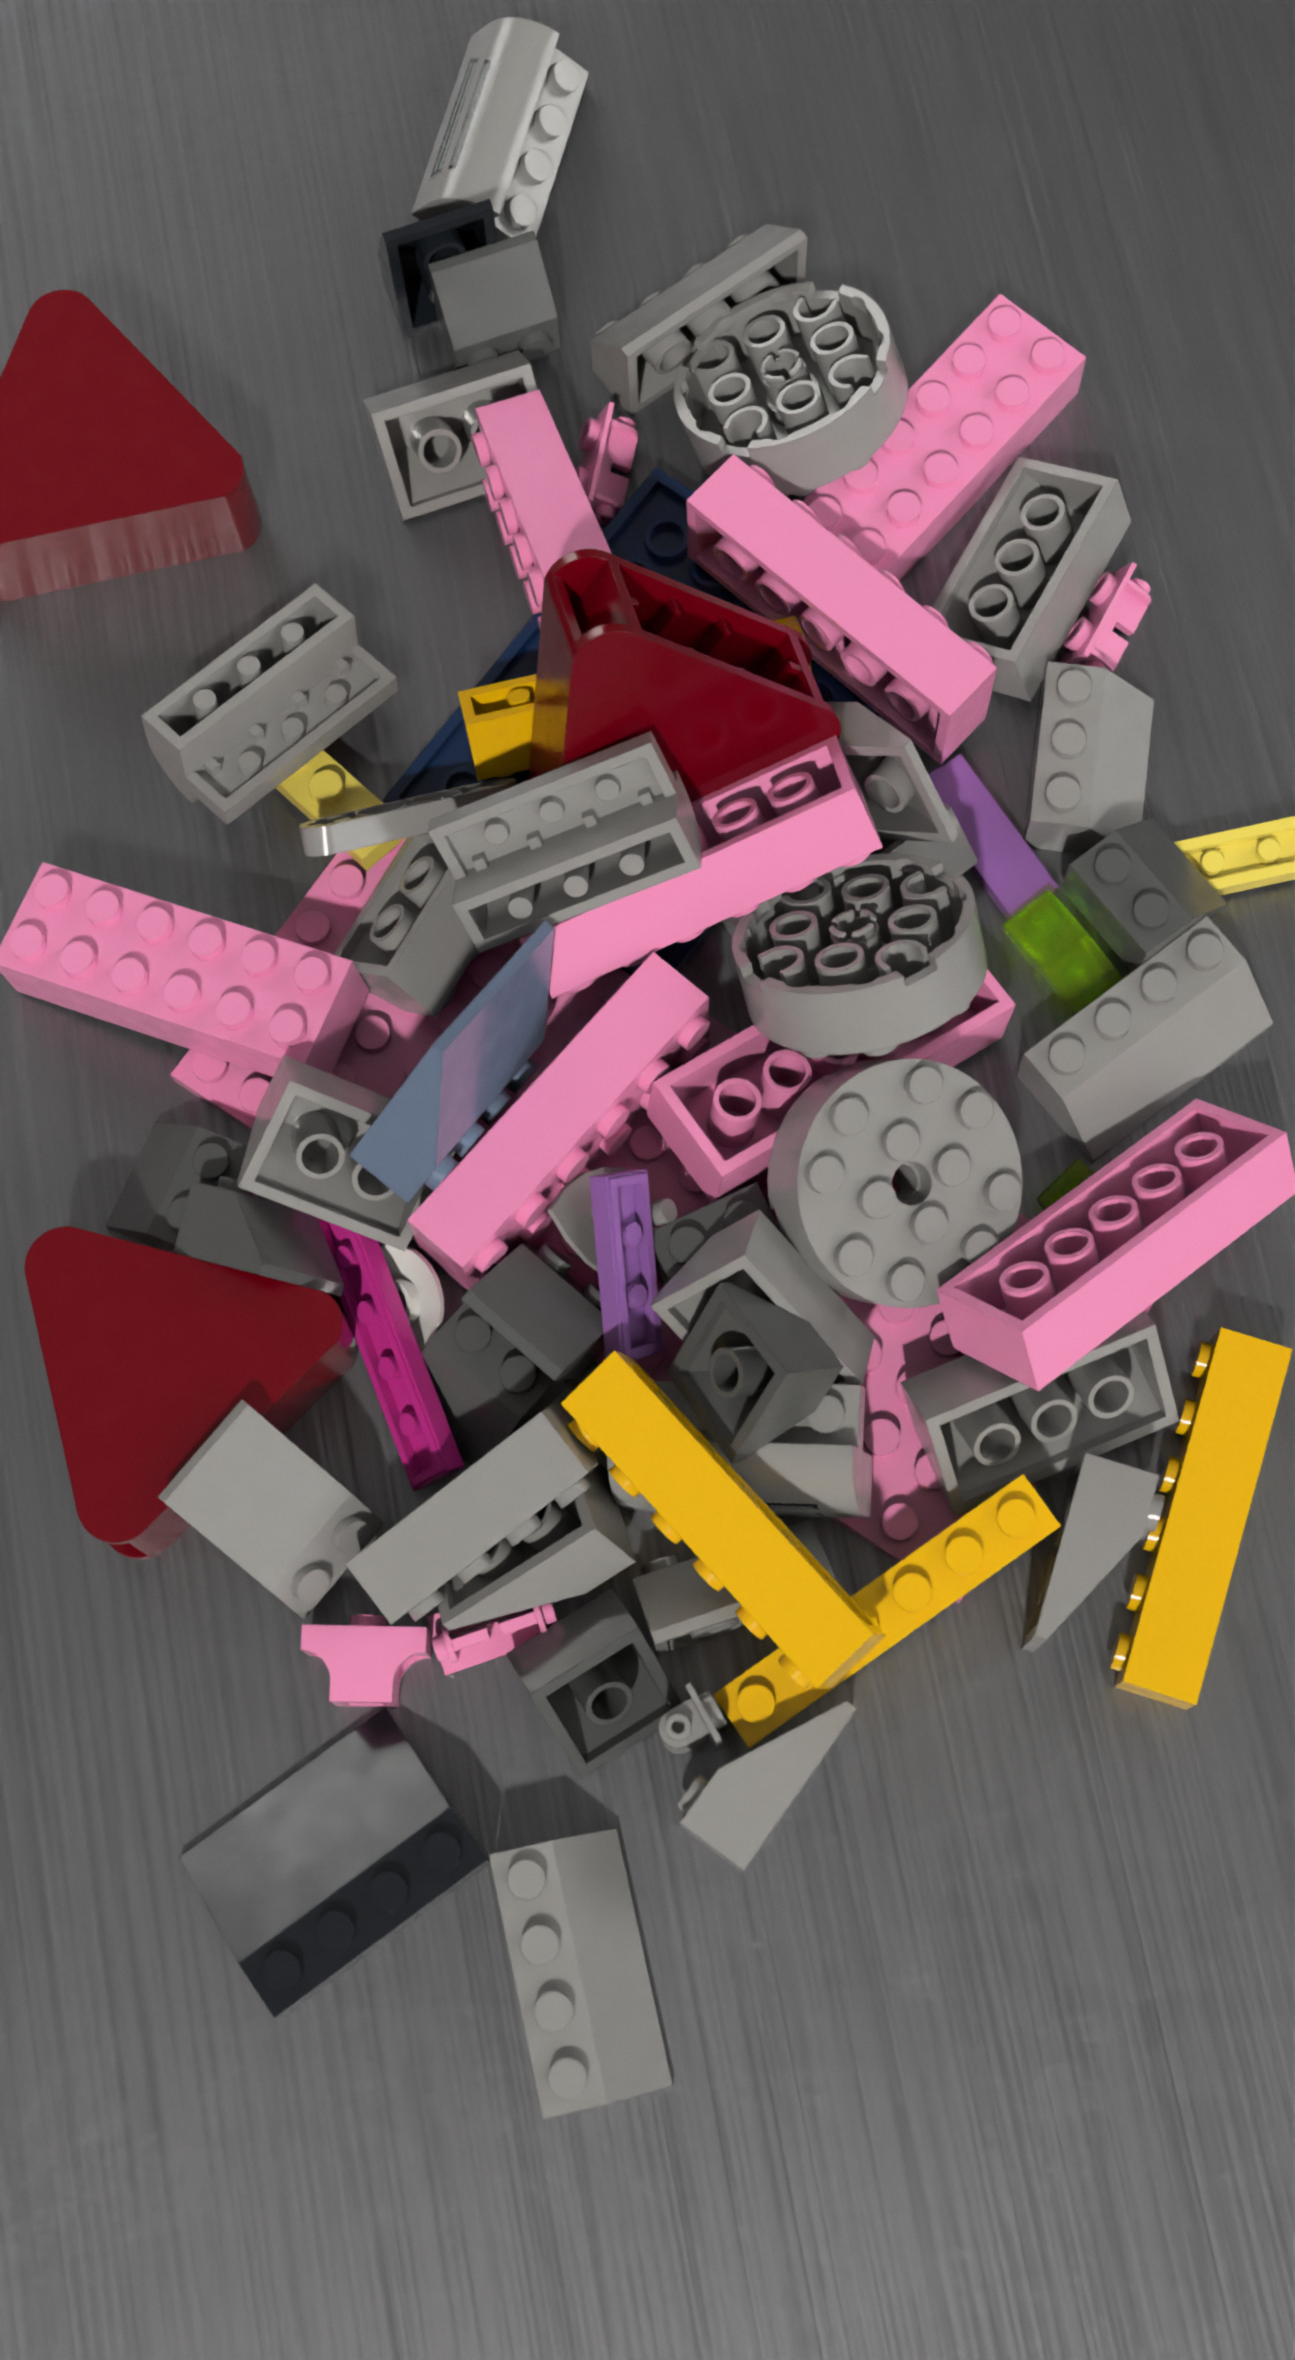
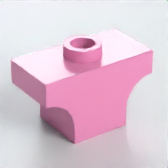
M358 1614L350 1615L349 1625L302 1624L300 1650L309 1656L321 1658L325 1662L330 1675L329 1701L334 1705L399 1708L402 1677L406 1670L414 1663L432 1658V1634L427 1627L387 1626L385 1616Z

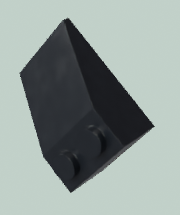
M490 199L381 234L378 257L383 282L404 338L438 327L428 264L497 242L494 211Z

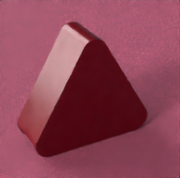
M63 289L51 291L37 299L28 311L0 377V601H13L243 552L251 547L259 537L262 521L241 455L87 296L74 290Z
M581 549L566 554L548 570L543 588L529 780L652 731L671 771H678L690 802H693L836 735L839 740L841 724L833 707L822 699L809 667L812 658L810 648L805 637L798 631L598 549Z
M71 1226L57 1227L43 1233L34 1241L26 1255L25 1276L78 1517L83 1527L92 1536L108 1543L114 1550L128 1558L141 1560L162 1554L191 1526L160 1500L158 1496L241 1400L250 1405L284 1435L354 1366L357 1359L358 1345L352 1328L336 1301L323 1291Z

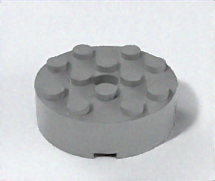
M803 282L771 289L731 308L729 313L715 320L694 341L697 351L687 367L679 366L675 377L673 396L683 427L700 464L709 476L735 454L748 466L757 465L762 468L772 479L775 488L785 496H806L818 487L866 466L871 460L872 455L891 436L905 409L908 395V380L887 318L880 306L870 296L850 286L842 284L838 291L816 290L813 282Z
M870 854L868 858L857 865L839 867L815 878L808 887L800 891L784 892L762 902L753 912L741 916L732 936L733 957L752 1023L760 1033L772 1042L795 1051H800L805 1057L813 1059L823 1058L828 1055L859 1053L873 1057L886 1055L892 1052L897 1045L925 1035L945 1024L954 1016L964 1013L980 990L987 972V956L975 896L969 882L963 875L954 878L944 873L942 862L910 854Z
M913 1058L859 1061L831 1075H824L815 1081L794 1102L777 1131L769 1159L767 1185L770 1209H775L783 1236L801 1254L810 1268L837 1295L855 1301L889 1307L919 1308L939 1304L940 1301L937 1294L939 1287L1013 1233L1021 1205L1023 1179L1020 1152L1015 1135L1008 1119L995 1099L983 1086L960 1070L940 1062ZM894 1174L896 1177V1186L899 1187L897 1191H895L892 1187V1179Z

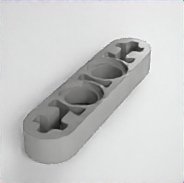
M515 778L492 779L307 821L299 825L305 856H327L428 833L430 819L515 786L517 781Z

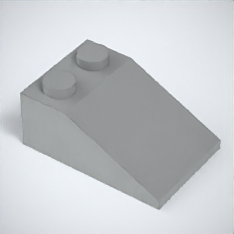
M826 702L833 707L839 718L841 734L838 741L864 794L879 838L885 840L953 843L959 834L912 740L858 702Z
M243 1400L236 1405L158 1496L167 1506L303 1619L308 1616L347 1569L345 1564L359 1554L385 1524L350 1491Z
M1089 1453L1083 1455L1069 1475L1057 1519L1061 1527L1053 1533L1021 1649L1034 1652L1128 1551L1139 1540L1145 1541L1149 1531H1155L1165 1498L1164 1495L1155 1493L1159 1479L1158 1474Z
M599 1463L587 1473L585 1477L592 1486L563 1509L555 1500H552L538 1511L536 1515L543 1524L512 1547L508 1540L503 1538L490 1548L487 1553L494 1562L467 1583L463 1584L458 1576L455 1575L438 1588L445 1597L438 1604L442 1625L448 1630H453L586 1594L634 1564L636 1559L620 1508L612 1495L608 1470Z
M845 1701L722 1766L716 1771L710 1781L699 1774L677 1805L679 1806L678 1809L686 1814L680 1822L681 1828L743 1873L850 1721L857 1708Z

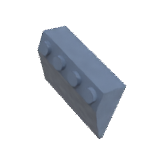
M544 921L432 1044L349 1155L407 1203L424 1184L433 1191L440 1185L457 1164V1161L449 1156L451 1151L453 1150L462 1158L485 1130V1128L477 1123L479 1118L490 1125L512 1098L504 1089L507 1087L516 1094L538 1067L530 1060V1057L545 1038L555 929L547 921Z

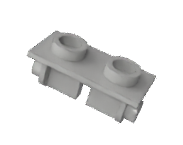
M690 1682L685 1685L688 1700L667 1711L660 1720L659 1733L664 1747L674 1754L687 1753L709 1740L715 1750L718 1751L722 1749V1739L719 1733L727 1729L725 1726L727 1723L709 1690L698 1696Z

